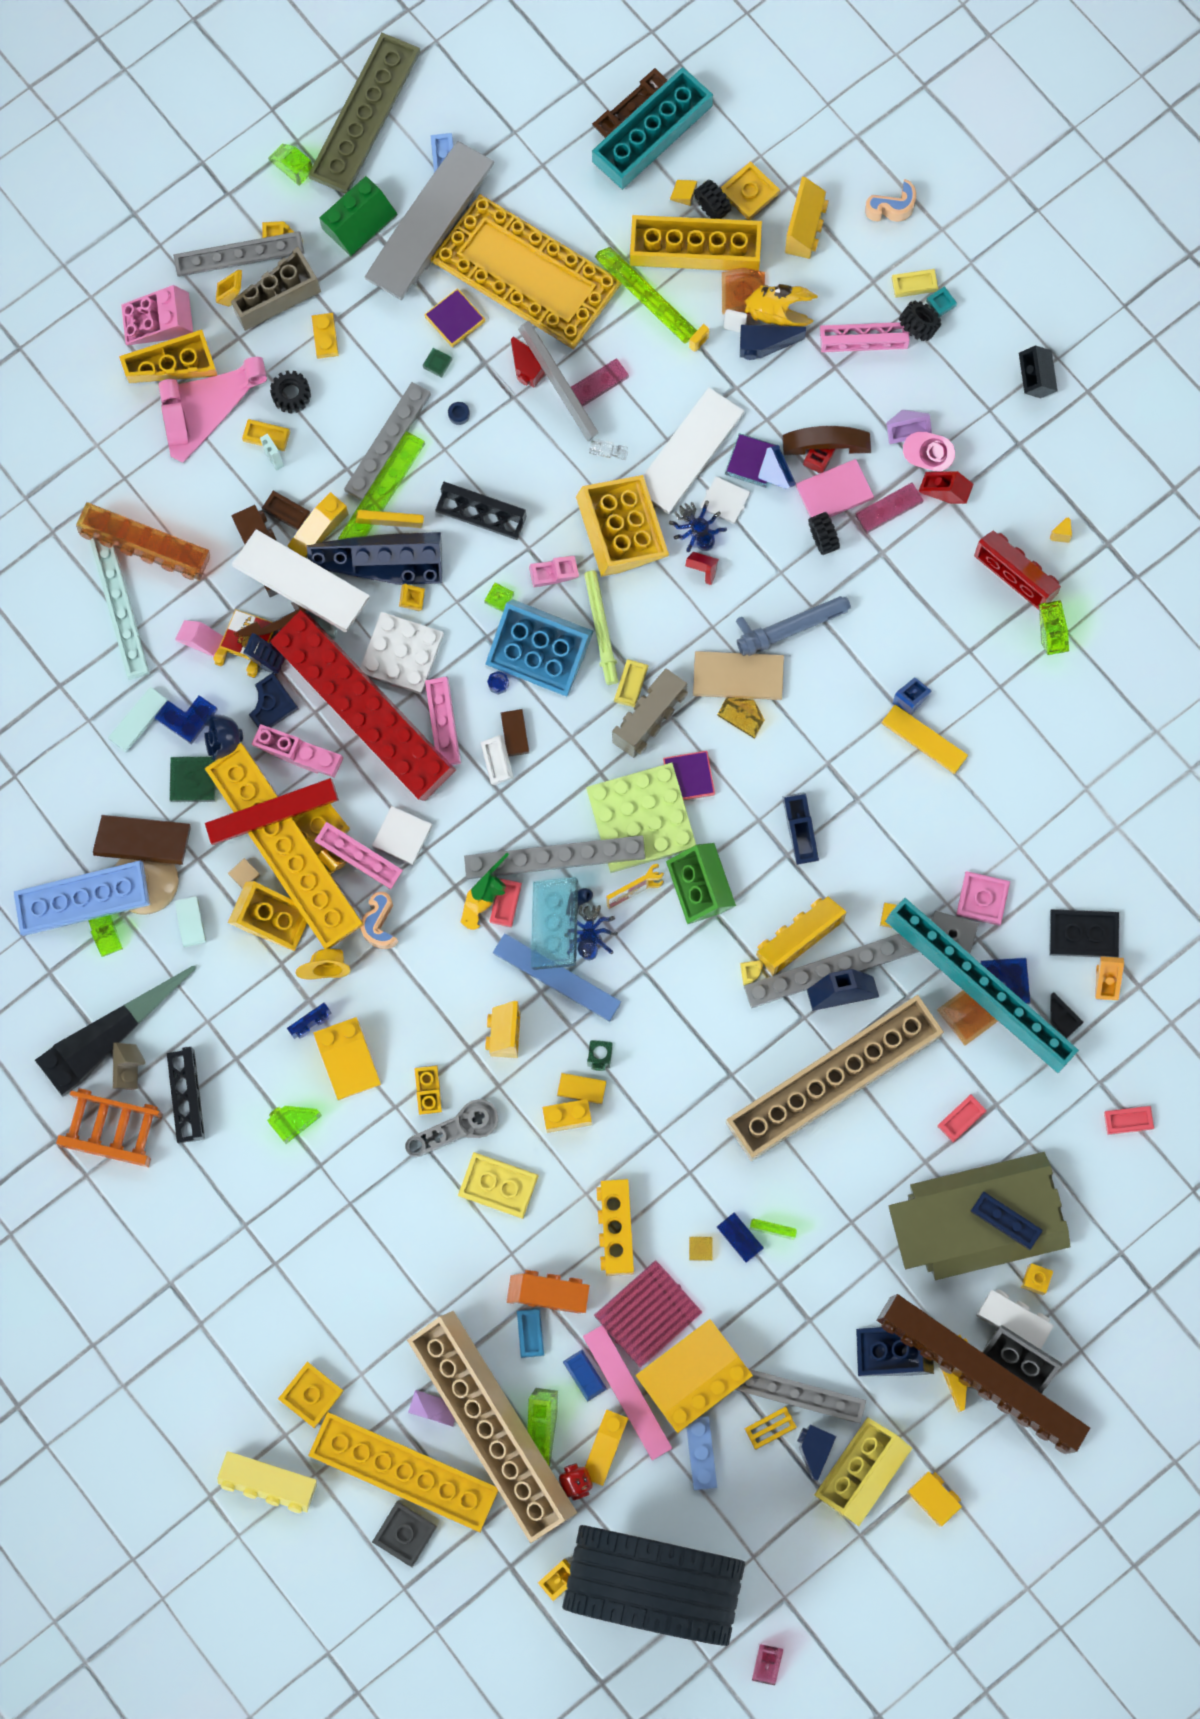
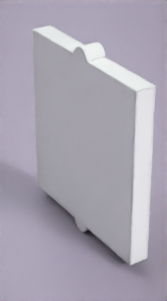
M715 477L709 490H706V496L700 509L735 524L739 514L745 509L744 505L750 492L719 477Z

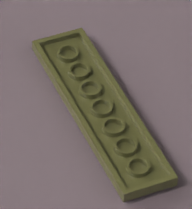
M381 32L308 174L309 179L344 194L351 189L420 54L419 47Z

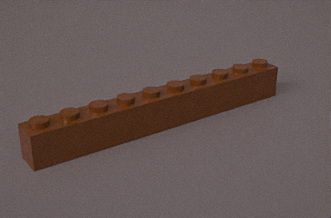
M899 1294L888 1299L876 1320L882 1324L881 1327L891 1334L895 1333L901 1337L900 1340L905 1345L917 1348L921 1356L940 1364L939 1368L948 1374L953 1373L959 1378L958 1380L961 1384L973 1387L979 1391L978 1395L996 1403L1000 1411L1015 1416L1019 1424L1035 1430V1434L1039 1438L1051 1441L1059 1452L1063 1454L1078 1452L1090 1430L1089 1426Z

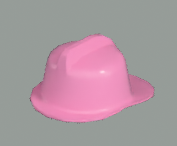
M918 431L908 436L903 444L905 458L909 463L918 467L942 471L951 466L955 459L953 444L943 436Z

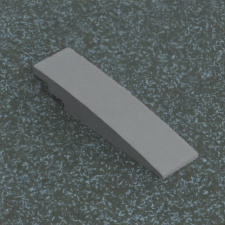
M457 141L398 224L366 273L365 279L398 299L403 300L411 285H415L424 269L427 270L432 263V256L453 230L494 165V161Z

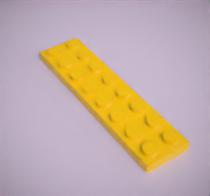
M327 1412L308 1454L309 1457L480 1533L498 1493L496 1486Z

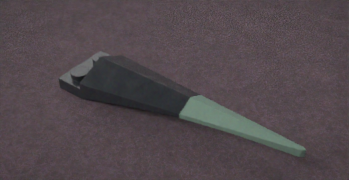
M196 966L189 967L54 1044L52 1048L35 1059V1062L60 1095L64 1097L71 1090L79 1086L113 1051V1043H121L143 1019L195 970Z

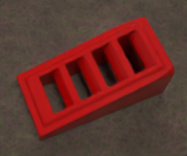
M810 449L804 459L803 466L818 473H823L836 449H819L827 453L826 456L816 452L817 449ZM813 455L816 456V457H818V458H820V459H822L823 462H820V461H818V460L812 458Z

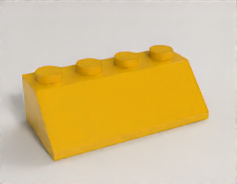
M827 896L824 900L819 898L811 904L812 909L806 914L802 911L795 916L793 924L789 927L784 925L777 930L775 938L771 941L766 939L759 944L756 956L763 962V965L771 975L775 976L843 923L847 912L830 897Z

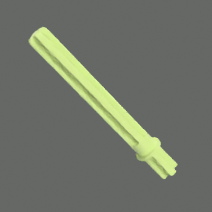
M591 570L585 572L584 575L600 651L601 662L599 664L600 667H603L606 684H617L618 677L615 667L617 660L614 659L597 573Z

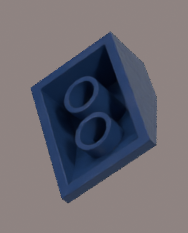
M882 1327L856 1329L858 1376L934 1374V1361L921 1356L920 1351L914 1346L909 1347L900 1340L901 1337L895 1333L891 1334Z

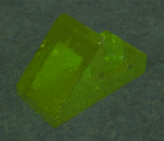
M111 915L88 920L92 930L90 931L102 957L123 950Z

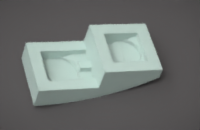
M197 896L175 901L183 947L206 943Z

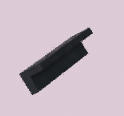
M443 481L440 489L441 496L435 512L518 540L527 517L525 509ZM446 498L454 500L457 505L456 508L451 510L442 508ZM471 506L476 509L478 514L467 517L462 509ZM491 513L496 515L498 521L493 524H487L483 516ZM510 520L518 523L515 533L506 530L503 524Z
M184 1047L182 1051L167 1053L178 1144L205 1140L195 1050L192 1047ZM183 1056L184 1068L180 1072L174 1068L173 1058ZM181 1077L186 1079L187 1090L183 1094L176 1090V1083ZM177 1094L181 1096L179 1100H177ZM184 1099L189 1102L190 1112L186 1117L178 1109V1106ZM186 1122H189L192 1128V1136L182 1137L181 1128Z

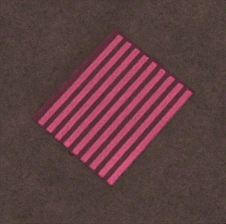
M655 1260L595 1313L594 1317L615 1339V1343L619 1344L641 1368L694 1321L702 1311L682 1290L681 1285L677 1284Z

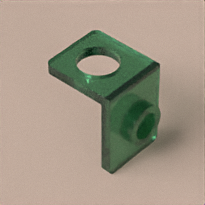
M591 1040L587 1066L596 1071H605V1068L610 1069L612 1042ZM598 1046H603L607 1050V1055L603 1059H597L593 1054L594 1049Z

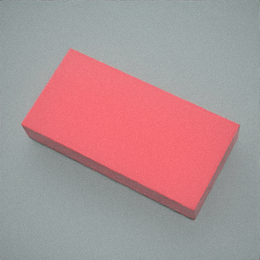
M500 879L506 885L505 894L496 895L490 923L512 928L522 883Z
M970 1094L937 1127L952 1142H955L987 1110Z
M1151 1106L1104 1112L1107 1135L1154 1129Z

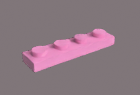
M446 676L426 680L434 746L451 765L461 764L449 679Z
M327 822L314 841L390 890L403 871Z

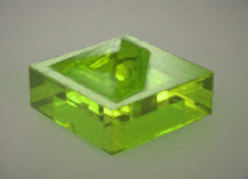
M494 582L484 603L503 612L506 603L513 598L514 592Z

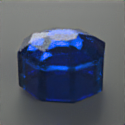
M497 671L490 674L487 684L491 692L499 695L507 691L509 680L505 673Z

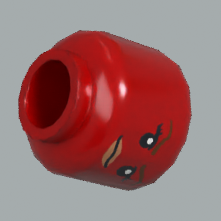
M577 1463L564 1467L565 1472L559 1476V1482L567 1497H571V1500L574 1501L590 1495L589 1491L592 1489L593 1484L588 1469L586 1467H578Z

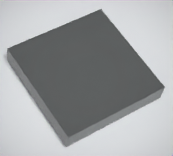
M397 1501L372 1543L408 1566L413 1567L437 1526Z

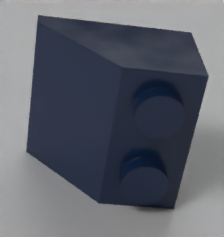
M809 1425L807 1429L802 1428L797 1442L801 1443L799 1450L811 1480L816 1482L821 1475L837 1436L813 1425Z

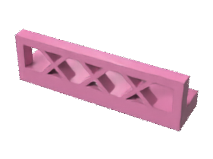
M900 322L820 326L821 352L908 349L909 332L904 331V326H901ZM893 329H902V333L890 332ZM871 330H877V331L880 332V334H868V333H869ZM849 331H856L858 333L856 335H846ZM825 332H834L837 335L825 336Z

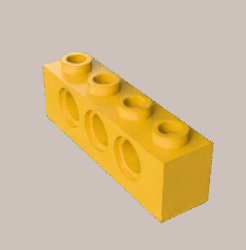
M628 1179L601 1181V1187H596L597 1201H602V1210H598V1224H603L604 1232L599 1233L600 1247H604L605 1256L600 1257L601 1271L606 1270V1276L634 1274L629 1182ZM617 1199L620 1202V1207L614 1211L610 1210L607 1207L609 1200ZM612 1222L621 1224L622 1229L619 1233L613 1234L608 1230ZM614 1245H619L622 1247L623 1253L619 1257H613L609 1252L610 1248Z

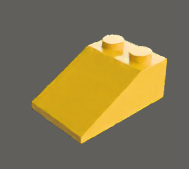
M255 881L245 882L227 922L250 934L292 951L296 950L307 924L292 899Z
M511 1001L493 1007L492 1014H488L487 1027L491 1028V1034L486 1036L485 1050H489L490 1057L518 1058L521 1016L518 1001Z
M357 1017L313 1032L338 1100L381 1085Z

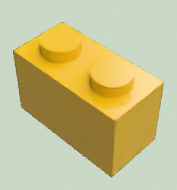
M588 1099L542 1107L547 1133L592 1125Z
M928 1471L907 1493L939 1527H942L962 1508L959 1504L961 1499L953 1490L948 1492L942 1486L944 1481L936 1472L931 1474Z

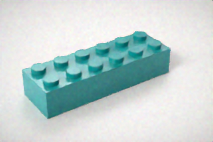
M682 67L592 150V163L623 190L713 106V94Z

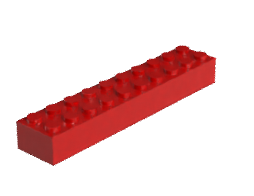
M300 610L270 640L272 645L418 800L426 801L456 771L447 759L308 613Z

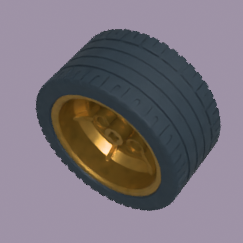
M579 1526L576 1539L577 1546L574 1548V1559L571 1562L570 1576H568L566 1586L568 1589L565 1591L562 1605L563 1610L673 1637L714 1645H729L733 1628L731 1625L734 1623L735 1609L738 1603L737 1597L741 1588L740 1580L743 1578L745 1561L596 1527Z

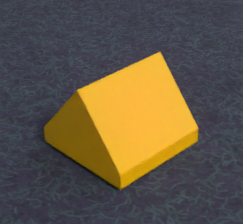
M1066 517L1052 530L1050 535L1052 541L1070 542L1072 537L1071 519Z

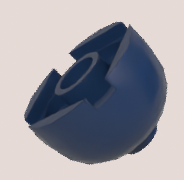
M209 715L206 718L205 726H209V732L204 733L207 753L209 756H213L212 760L223 758L235 751L238 744L243 741L242 729L238 728L237 723L225 715Z

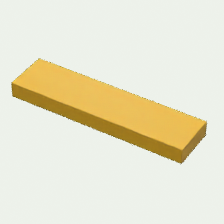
M897 705L892 707L881 723L953 774L958 771L968 757V754Z

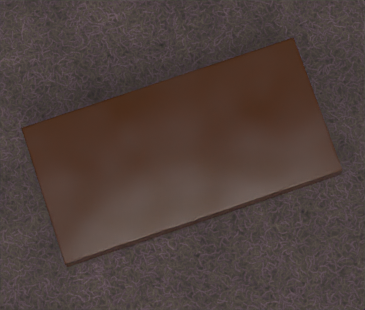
M101 815L93 848V856L183 865L191 826L187 823Z

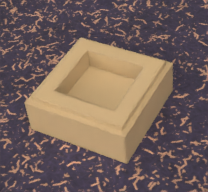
M245 858L228 873L242 889L245 882L255 881L260 876L257 870Z

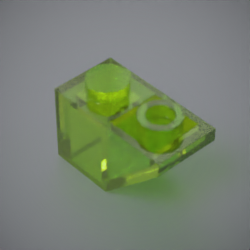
M1061 600L1039 604L1041 644L1047 655L1069 652L1068 628Z

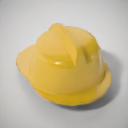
M320 949L312 955L309 963L299 966L295 974L297 977L306 980L341 978L350 974L351 969L344 963L342 950Z

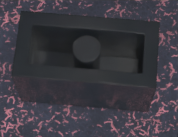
M1035 345L1018 353L1024 394L1041 399L1058 391L1052 350Z

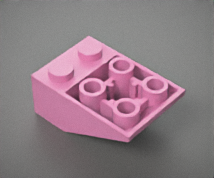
M175 285L121 305L126 345L171 340L193 332L189 292Z

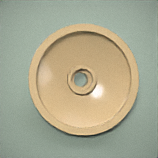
M120 859L115 866L139 860ZM142 861L150 905L128 911L141 915L153 914L164 909L173 900L179 884L178 872L174 864Z

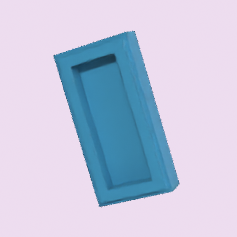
M540 1309L517 1311L521 1358L544 1356Z

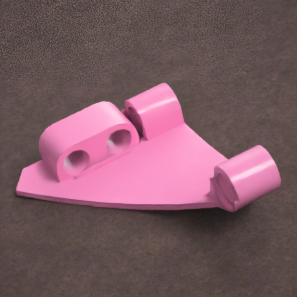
M250 357L244 361L239 369L221 375L178 384L175 379H167L158 384L163 420L172 458L184 463L226 418L251 387L267 381L262 357Z

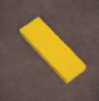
M359 510L356 514V523L422 528L424 516L419 514Z

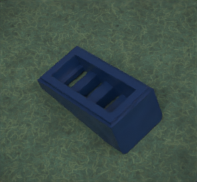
M254 633L251 634L243 651L247 657L264 671L274 674L280 672L285 657L273 645Z

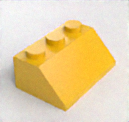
M803 176L787 232L785 253L810 259L812 251L816 252L819 239H815L817 232L821 233L824 220L820 218L822 213H826L829 200H825V190Z

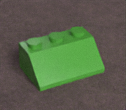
M715 843L696 844L666 861L687 924L722 914L736 906Z

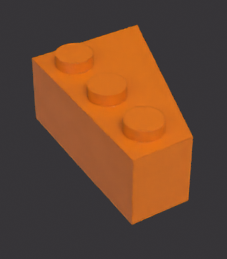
M525 1270L524 1274L510 1275L506 1303H520L530 1307L538 1306L550 1308L551 1310L586 1313L590 1285L582 1284V1279L569 1278V1281L560 1280V1275L547 1274L546 1278L538 1276L539 1272Z

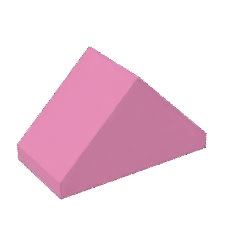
M184 620L175 641L214 657L224 636L202 622Z

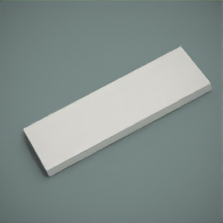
M708 387L643 475L652 504L667 514L672 512L743 416V409Z
M257 529L232 563L234 568L345 633L369 600L370 595Z

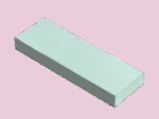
M150 687L110 734L108 739L127 752L169 701Z

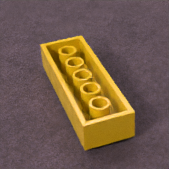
M632 215L630 266L759 272L762 221Z

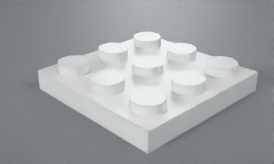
M381 612L360 669L371 679L422 695L426 685L425 681L429 677L444 632Z

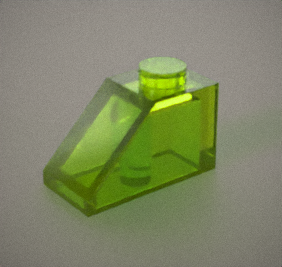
M284 143L268 157L269 161L298 186L308 178L312 168L311 160L296 147Z
M284 1106L282 1108H275L269 1114L270 1118L267 1121L283 1142L287 1144L322 1115L317 1109Z

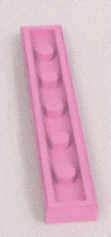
M601 1325L584 1335L583 1338L650 1458L654 1460L673 1449L604 1326Z

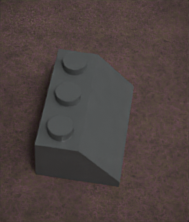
M1000 1325L995 1330L982 1353L1041 1394L1062 1366L1061 1362L1003 1325Z

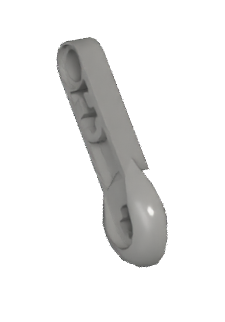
M472 1100L461 1109L456 1117L411 1136L405 1143V1149L409 1155L417 1158L464 1137H486L497 1126V1110L493 1104L486 1100ZM476 1113L485 1115V1118L482 1119V1124L478 1125V1122H473V1119L476 1118ZM436 1131L438 1134H443L440 1138V1143H437L435 1140L429 1142L431 1147L427 1149L426 1142L422 1138L426 1135V1139L429 1140L434 1137L433 1133ZM415 1140L422 1143V1149L418 1153H412L410 1150V1144Z

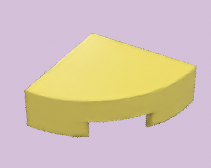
M761 960L740 963L743 986L751 984L758 979L763 967Z

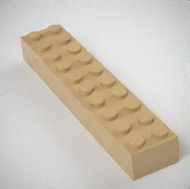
M916 995L726 1119V1125L750 1161H753L942 1037L944 1032L919 995Z
M451 1311L438 1317L407 1339L529 1542L536 1541L576 1515L577 1511L455 1312Z

